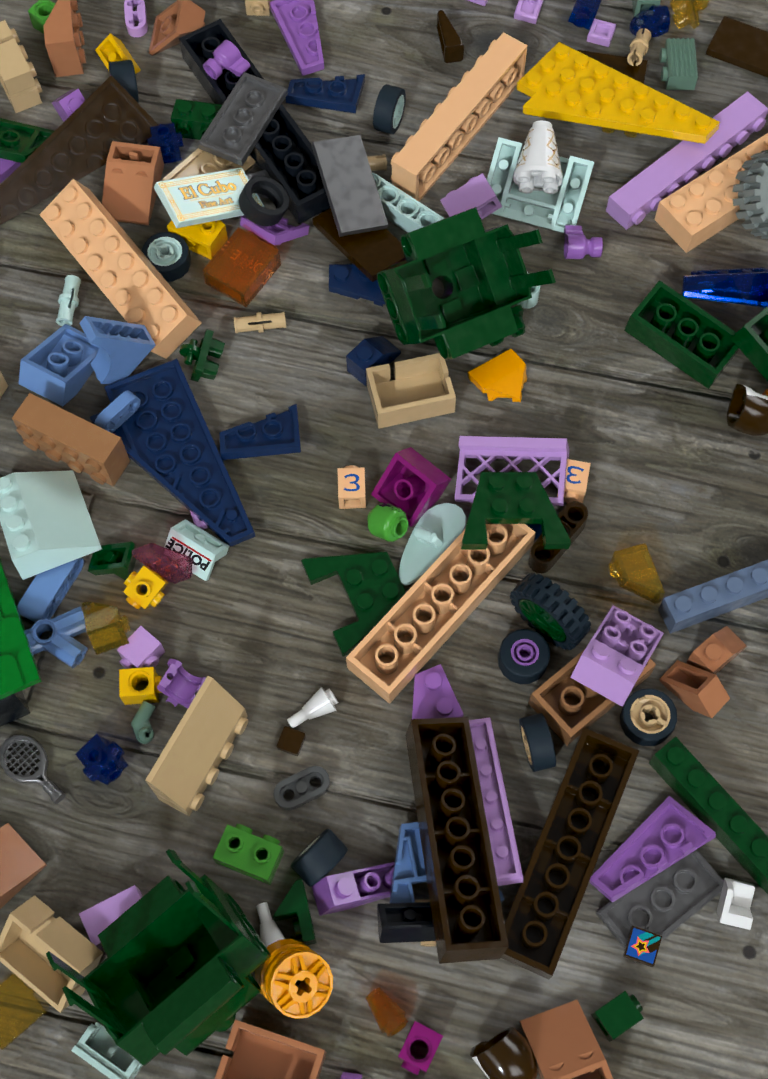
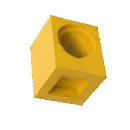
M154 667L119 669L120 699L124 705L142 704L143 701L148 703L159 702L158 693L162 692L157 689V685L162 676H158ZM139 682H149L144 690H135Z

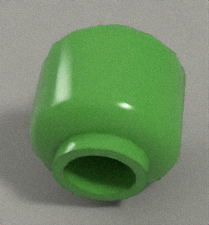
M380 503L368 514L369 532L385 541L394 542L405 535L408 529L406 513L401 508L391 504Z

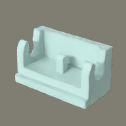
M96 1022L95 1025L91 1024L71 1050L110 1079H134L143 1066L132 1055L117 1046L105 1027L99 1022Z

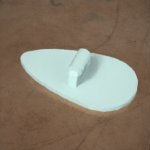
M451 503L438 504L427 510L419 519L408 540L400 562L399 579L403 585H410L416 582L466 529L467 517L462 508Z

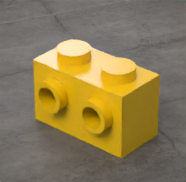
M171 220L167 225L168 232L178 234L185 239L189 250L212 261L228 240L226 225L221 220L176 228Z

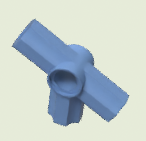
M77 607L50 620H38L32 628L25 630L33 655L41 651H48L71 668H74L85 658L88 648L73 637L91 629L81 607ZM43 632H53L50 638L46 640L40 639Z

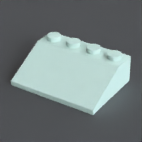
M73 470L14 472L0 478V523L11 559L22 580L102 549Z

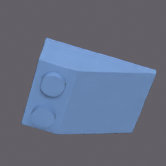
M64 324L21 359L19 385L63 407L78 394L94 371L90 363L97 355L99 346L90 344L85 333Z

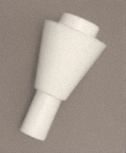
M320 687L302 707V710L289 717L287 721L292 728H295L307 719L310 720L337 711L334 705L339 702L330 688L325 691L323 687Z
M268 903L258 904L256 908L261 922L260 939L267 948L268 945L285 939L275 921L272 920Z

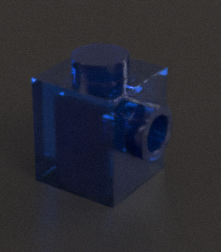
M576 0L568 22L573 23L577 27L590 30L601 0Z

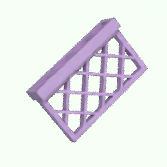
M460 436V454L454 498L456 502L473 503L476 491L472 495L462 494L463 486L470 480L478 486L479 481L475 476L485 468L490 472H495L490 464L496 459H504L508 465L500 472H509L511 469H514L515 472H522L516 465L522 460H531L535 466L528 472H537L540 469L547 477L541 483L543 487H547L552 482L558 488V498L549 497L552 505H564L567 459H569L567 439ZM466 458H477L482 463L472 472L465 467ZM550 460L561 461L560 468L552 475L543 467Z

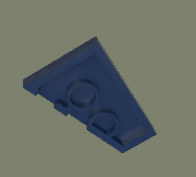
M365 74L357 75V79H344V76H335V80L322 81L320 78L292 79L287 89L286 103L356 113L365 83Z
M329 264L330 292L357 300L363 298L374 301L375 305L382 307L386 305L377 280L372 282L354 264Z
M297 404L288 407V411L277 415L275 412L268 414L266 419L256 423L247 422L220 432V454L222 460L300 453L301 444Z

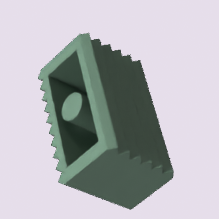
M666 39L665 47L660 49L659 57L660 63H664V67L661 70V81H665V90H695L698 79L695 39Z

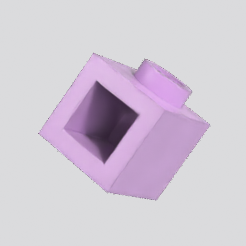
M142 626L117 649L122 658L119 662L125 669L155 668L159 663V658L165 653L162 644Z

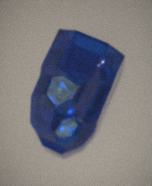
M656 5L651 6L647 10L640 11L630 22V32L636 36L639 29L643 28V34L646 28L651 32V37H659L667 33L670 26L668 6Z

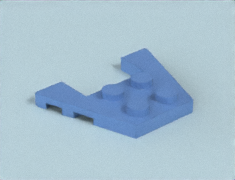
M418 822L401 824L399 827L389 902L415 903L412 884L427 882ZM499 890L500 900L502 903L504 901V896L502 892Z

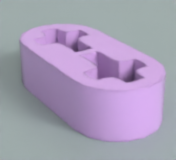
M125 0L124 12L128 34L132 37H142L148 31L144 0ZM136 21H139L138 26H135Z

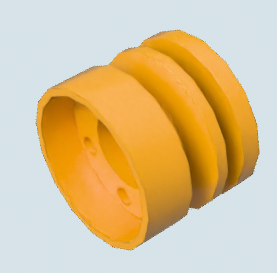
M281 939L268 945L267 950L271 957L255 970V980L261 988L260 993L283 1015L294 1019L308 1018L319 1012L328 1002L333 989V975L329 964L303 942L294 939ZM297 980L301 981L299 985L296 984Z

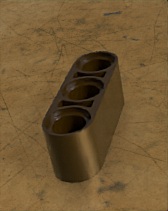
M576 501L567 504L558 514L571 540V544L583 531L588 518L587 507L583 503ZM576 515L581 520L573 521L568 516ZM541 535L531 547L528 560L529 567L536 573H546L567 549H544L543 537ZM544 554L548 559L542 561L537 559L535 555Z

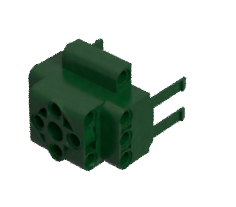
M474 207L403 234L401 236V245L406 260L377 273V281L400 342L403 345L418 344L434 338L440 355L447 360L454 359L518 332L511 306L532 298L531 287L556 282L552 269L527 273L519 248L543 243L539 229L514 235L509 229L508 224L485 231L477 208ZM435 278L441 280L444 285V293L441 298L435 296L432 291V284Z
M170 849L166 853L172 863L194 882L187 881L185 884L188 889L185 890L177 880H173L169 875L166 876L104 929L98 937L107 958L88 975L82 976L50 951L46 953L54 971L60 970L85 988L94 1004L93 1006L71 989L64 986L62 990L69 1005L75 1004L102 1023L116 1045L132 1055L144 1066L160 1052L163 1055H167L174 1048L188 1056L215 1031L223 1032L229 1029L235 1021L236 1013L261 992V988L252 972L271 957L266 946L237 902L205 874L199 878L181 861L177 853Z

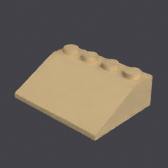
M207 676L145 780L160 801L187 816H190L193 810L197 811L200 808L205 797L203 792L208 784L212 785L219 774L218 766L223 759H228L234 748L232 742L237 734L241 735L248 724L245 708L210 676Z

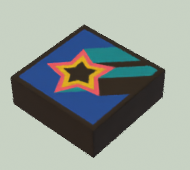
M632 926L623 957L654 967L662 936Z

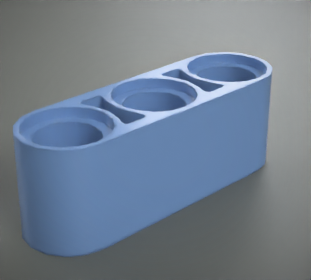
M81 557L37 574L17 606L19 615L33 622L41 619L50 620L80 574L84 565V559Z

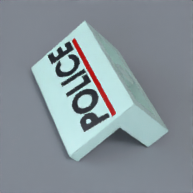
M185 519L171 527L162 555L204 581H207L215 562L227 554L229 545Z

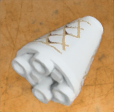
M543 120L535 121L529 130L514 170L513 181L519 186V191L522 193L544 191L548 194H554L558 192V187L562 184L563 179L555 132L550 122Z

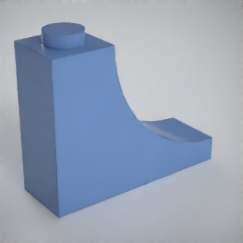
M85 316L79 323L90 344L99 346L97 355L90 364L101 384L110 385L128 378L156 346L145 325Z

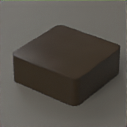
M285 726L277 743V749L298 756L306 738L305 733Z

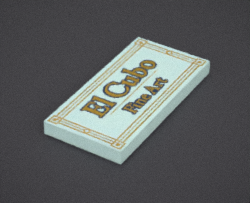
M241 167L156 182L154 189L175 227L181 228L243 216L244 214L239 206V197L249 179ZM253 193L252 197L256 203L264 207L257 193Z

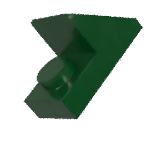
M124 542L101 545L102 549L92 554L88 572L95 576L115 574L126 580L133 572L137 559L135 543Z
M298 879L273 915V919L280 921L298 916V920L293 921L296 938H302L305 945L317 943L305 885L303 879Z

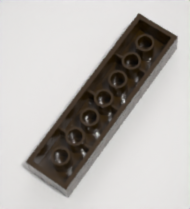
M469 718L411 719L405 736L439 964L500 959L509 946Z
M587 728L583 729L524 874L523 883L519 886L505 921L509 947L502 955V959L548 980L553 976L639 750Z

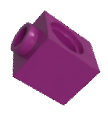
M415 1021L398 1055V1058L403 1061L401 1067L417 1076L420 1070L426 1073L443 1035ZM416 1041H422L428 1047V1054L423 1059H415L410 1053V1046Z

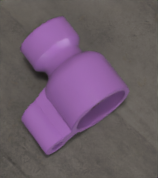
M224 40L214 50V58H209L203 64L205 72L215 80L223 73V69L229 70L240 77L251 67L250 63L241 56L238 48L229 40Z
M580 225L564 226L565 259H583L585 255L601 257L603 249L602 237L586 239Z

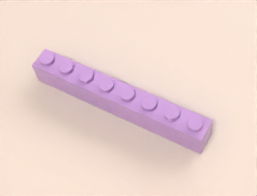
M747 91L713 117V119L720 122L719 129L705 144L681 141L610 195L606 212L626 230L634 224L638 225L650 211L657 210L661 200L696 179L702 171H708L716 160L720 157L725 158L733 147L737 144H743L751 133L760 131L766 123L765 118L768 108Z

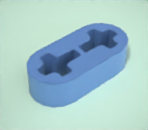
M131 391L123 392L97 416L95 425L113 433L137 411L141 400Z

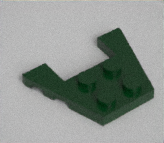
M481 472L462 539L461 550H486L488 545L486 524H541L544 549H569L571 540L536 472Z
M387 552L305 558L301 560L311 585L338 575L356 614L357 622L333 631V636L342 657L348 655L351 649L366 637L406 593Z

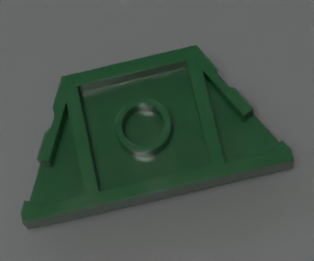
M0 118V158L23 163L54 130Z

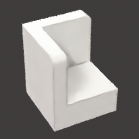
M724 878L717 907L720 923L748 930L751 929L753 917L750 907L755 891L753 884Z

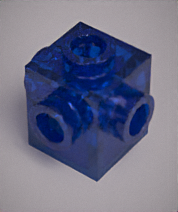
M174 123L150 127L152 137L147 138L149 146L160 147L164 164L182 161L179 147H184L181 132L176 133Z
M98 734L93 736L76 753V756L85 766L83 769L84 774L93 782L98 780L108 785L110 782L118 779L122 771L128 766V763L122 757L125 754L123 749L116 742H111Z

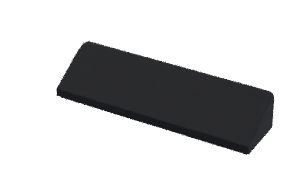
M430 902L377 904L380 943L436 941Z

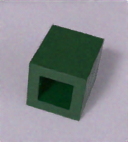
M626 991L591 1014L609 1042L644 1019L640 1013L643 1011L641 1004L633 994L629 996Z

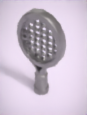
M13 735L4 741L0 747V764L5 773L13 780L23 784H40L43 790L51 797L54 804L60 803L66 795L47 778L48 759L41 744L26 735Z

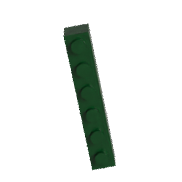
M675 736L654 754L649 764L704 824L716 832V838L768 894V836Z

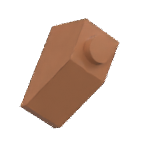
M726 626L712 634L697 647L686 663L717 674L741 653L747 645Z
M679 660L659 679L667 689L691 710L713 718L730 699L716 674Z

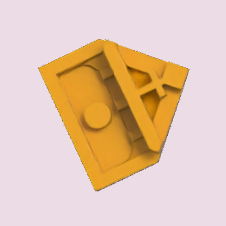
M512 349L468 372L469 380L482 393H487L488 401H493L496 398H512V402H521L524 383L527 382V368L525 362Z

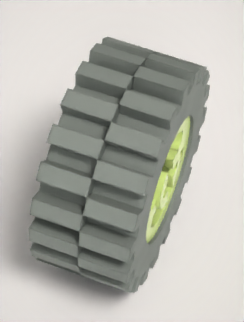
M768 150L752 155V160L744 162L742 167L745 171H740L736 175V179L740 180V184L733 185V192H738V198L733 199V206L739 205L740 211L736 212L737 218H744L745 221L742 226L745 229H752L751 234L762 236L761 239H768Z

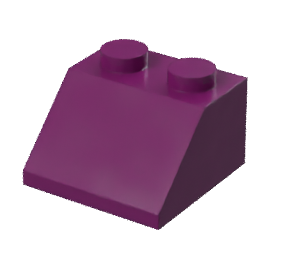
M410 447L395 453L371 495L381 503H388L401 508L406 513L408 525L413 527L423 514L439 500L451 478Z

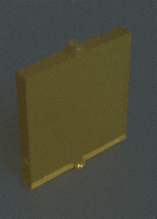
M12 974L0 985L1 1050H4L46 1013L34 996L35 991L29 989L15 974Z

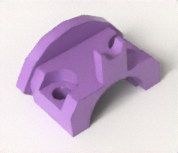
M169 659L167 663L168 669L157 685V689L168 696L166 702H171L174 707L179 703L188 709L195 698V693H198L206 678L191 675L183 668L180 661Z

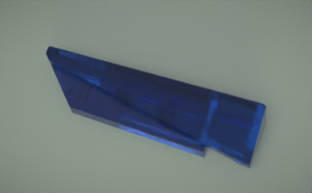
M760 267L695 270L691 272V275L683 276L682 295L685 298L767 307L768 269Z

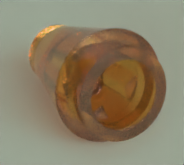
M380 987L368 994L366 1000L381 1033H386L388 1037H392L406 1027L408 1024V1020L405 1017L406 1012L383 992Z

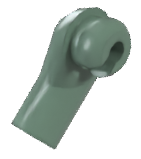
M146 701L142 702L131 722L135 738L142 744H147L154 738V731L149 719L156 707Z

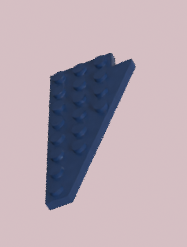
M177 359L104 386L110 403L127 390L131 391L141 400L137 411L113 432V434L121 437L128 456L189 511L193 512L199 520L203 521L208 528L230 547L256 537ZM100 413L90 416L93 424H95V419Z

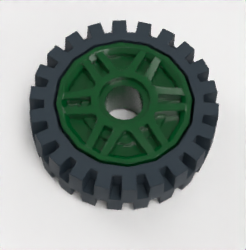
M529 573L510 593L511 603L515 606L516 612L521 614L520 617L523 621H527V625L531 629L534 628L536 632L544 636L545 640L548 642L552 641L557 647L560 646L565 650L574 649L591 629V622L588 621L589 617L587 614H584L585 610L577 605L578 602L574 598L568 596L569 593L566 590L562 591L560 585L557 583L552 584L551 579L547 577L544 578L540 574Z

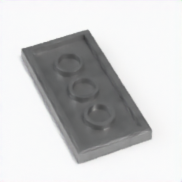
M244 72L198 142L199 149L243 166L288 94L287 88Z
M355 135L313 142L312 149L339 237L386 229L388 222L361 136Z
M695 850L613 903L610 901L596 914L624 949L632 926L662 936V942L722 891L724 881L702 854Z

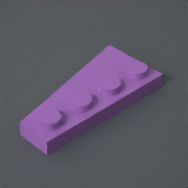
M274 0L269 2L270 10L302 76L323 70L324 60L314 0Z
M668 796L591 876L590 884L613 903L716 838V832L672 797Z

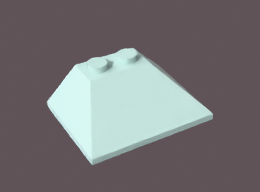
M499 137L487 181L502 207L491 214L564 233L565 225H576L594 162L570 156L569 159L559 156L563 179L562 184L558 187V192L554 194H548L544 191L522 193L519 191V186L513 181V174L523 149V143Z

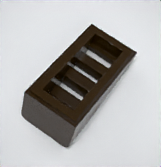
M439 10L437 12V32L444 62H460L463 60L464 44L444 11Z

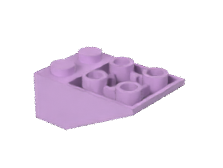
M613 605L582 653L570 678L623 707L664 633Z

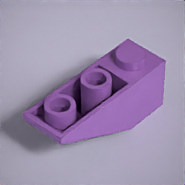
M395 862L329 875L311 886L319 916L348 910L390 897Z

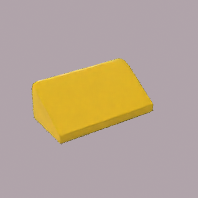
M111 33L95 49L108 71L109 62L132 60L135 74L141 71L122 41Z

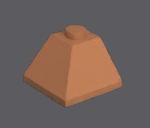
M191 0L175 1L155 18L149 54L153 56L180 44L179 38L204 27L205 10Z

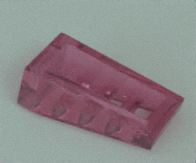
M153 543L132 550L134 558L171 583L176 584L192 577V558Z

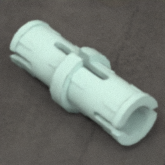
M67 275L65 277L63 293L59 295L58 302L60 307L56 323L60 326L64 324L71 326L73 324L74 311L79 305L78 292L81 279L75 275Z

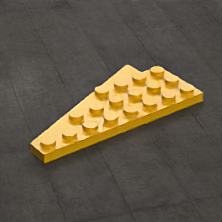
M558 42L517 82V90L531 97L523 105V113L526 115L703 144L719 129V121L561 42Z

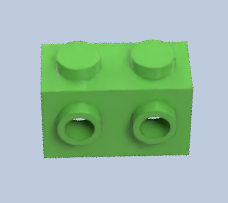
M227 824L213 856L216 864L271 885L284 854L283 847L279 845L280 841L268 835H264L263 838L252 835L253 830L241 824H236V827Z

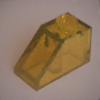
M646 543L615 551L609 563V571L612 578H617L620 587L654 604L660 603L665 591Z
M93 602L82 603L86 632L96 655L129 644L127 632L131 631L127 616H121L117 606Z

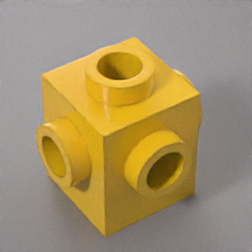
M144 565L138 573L133 571L124 582L127 587L123 593L128 596L126 601L138 610L141 607L148 609L151 605L155 608L165 596L162 591L169 582L148 565ZM143 585L147 586L146 594L141 590Z

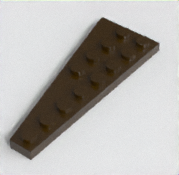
M111 75L0 185V226L63 190L72 179L78 181L106 165L112 141L141 145L158 135L163 129Z

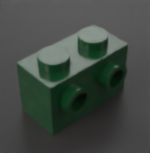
M176 99L171 115L175 137L200 140L222 105Z

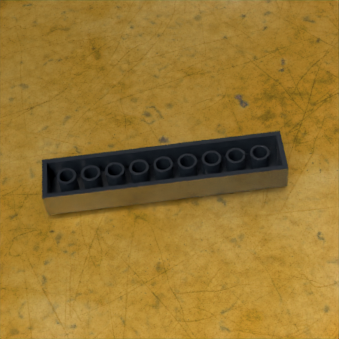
M221 19L179 38L184 61L212 101L219 105L224 104L240 77L229 70L223 69V73L215 80L205 72L203 64L209 58H214V50L224 40L231 41L238 48L241 56L250 63L251 67L245 71L246 73L264 79ZM281 104L250 155L261 170H266L271 179L277 181L286 190L289 197L288 209L300 224L330 209V204L312 144L283 104Z

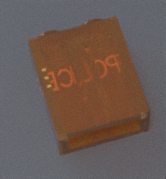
M238 227L203 269L205 283L247 307L281 266L280 252L275 245L265 243L258 239L254 233L246 232Z

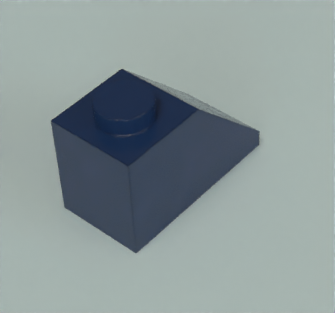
M383 336L363 339L346 355L347 371L363 385L367 386L366 368L390 364L401 354V350Z

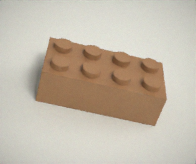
M31 393L28 394L12 417L17 427L16 431L22 436L23 444L33 451L39 449L45 452L46 456L55 462L61 460L67 463L77 473H82L83 471L89 474L99 484L107 483L114 487L130 463L121 437Z
M584 650L531 694L529 705L538 714L542 713L549 727L567 746L581 735L584 728L588 729L616 705L615 702L570 678ZM651 659L647 662L632 690L653 672L656 664Z

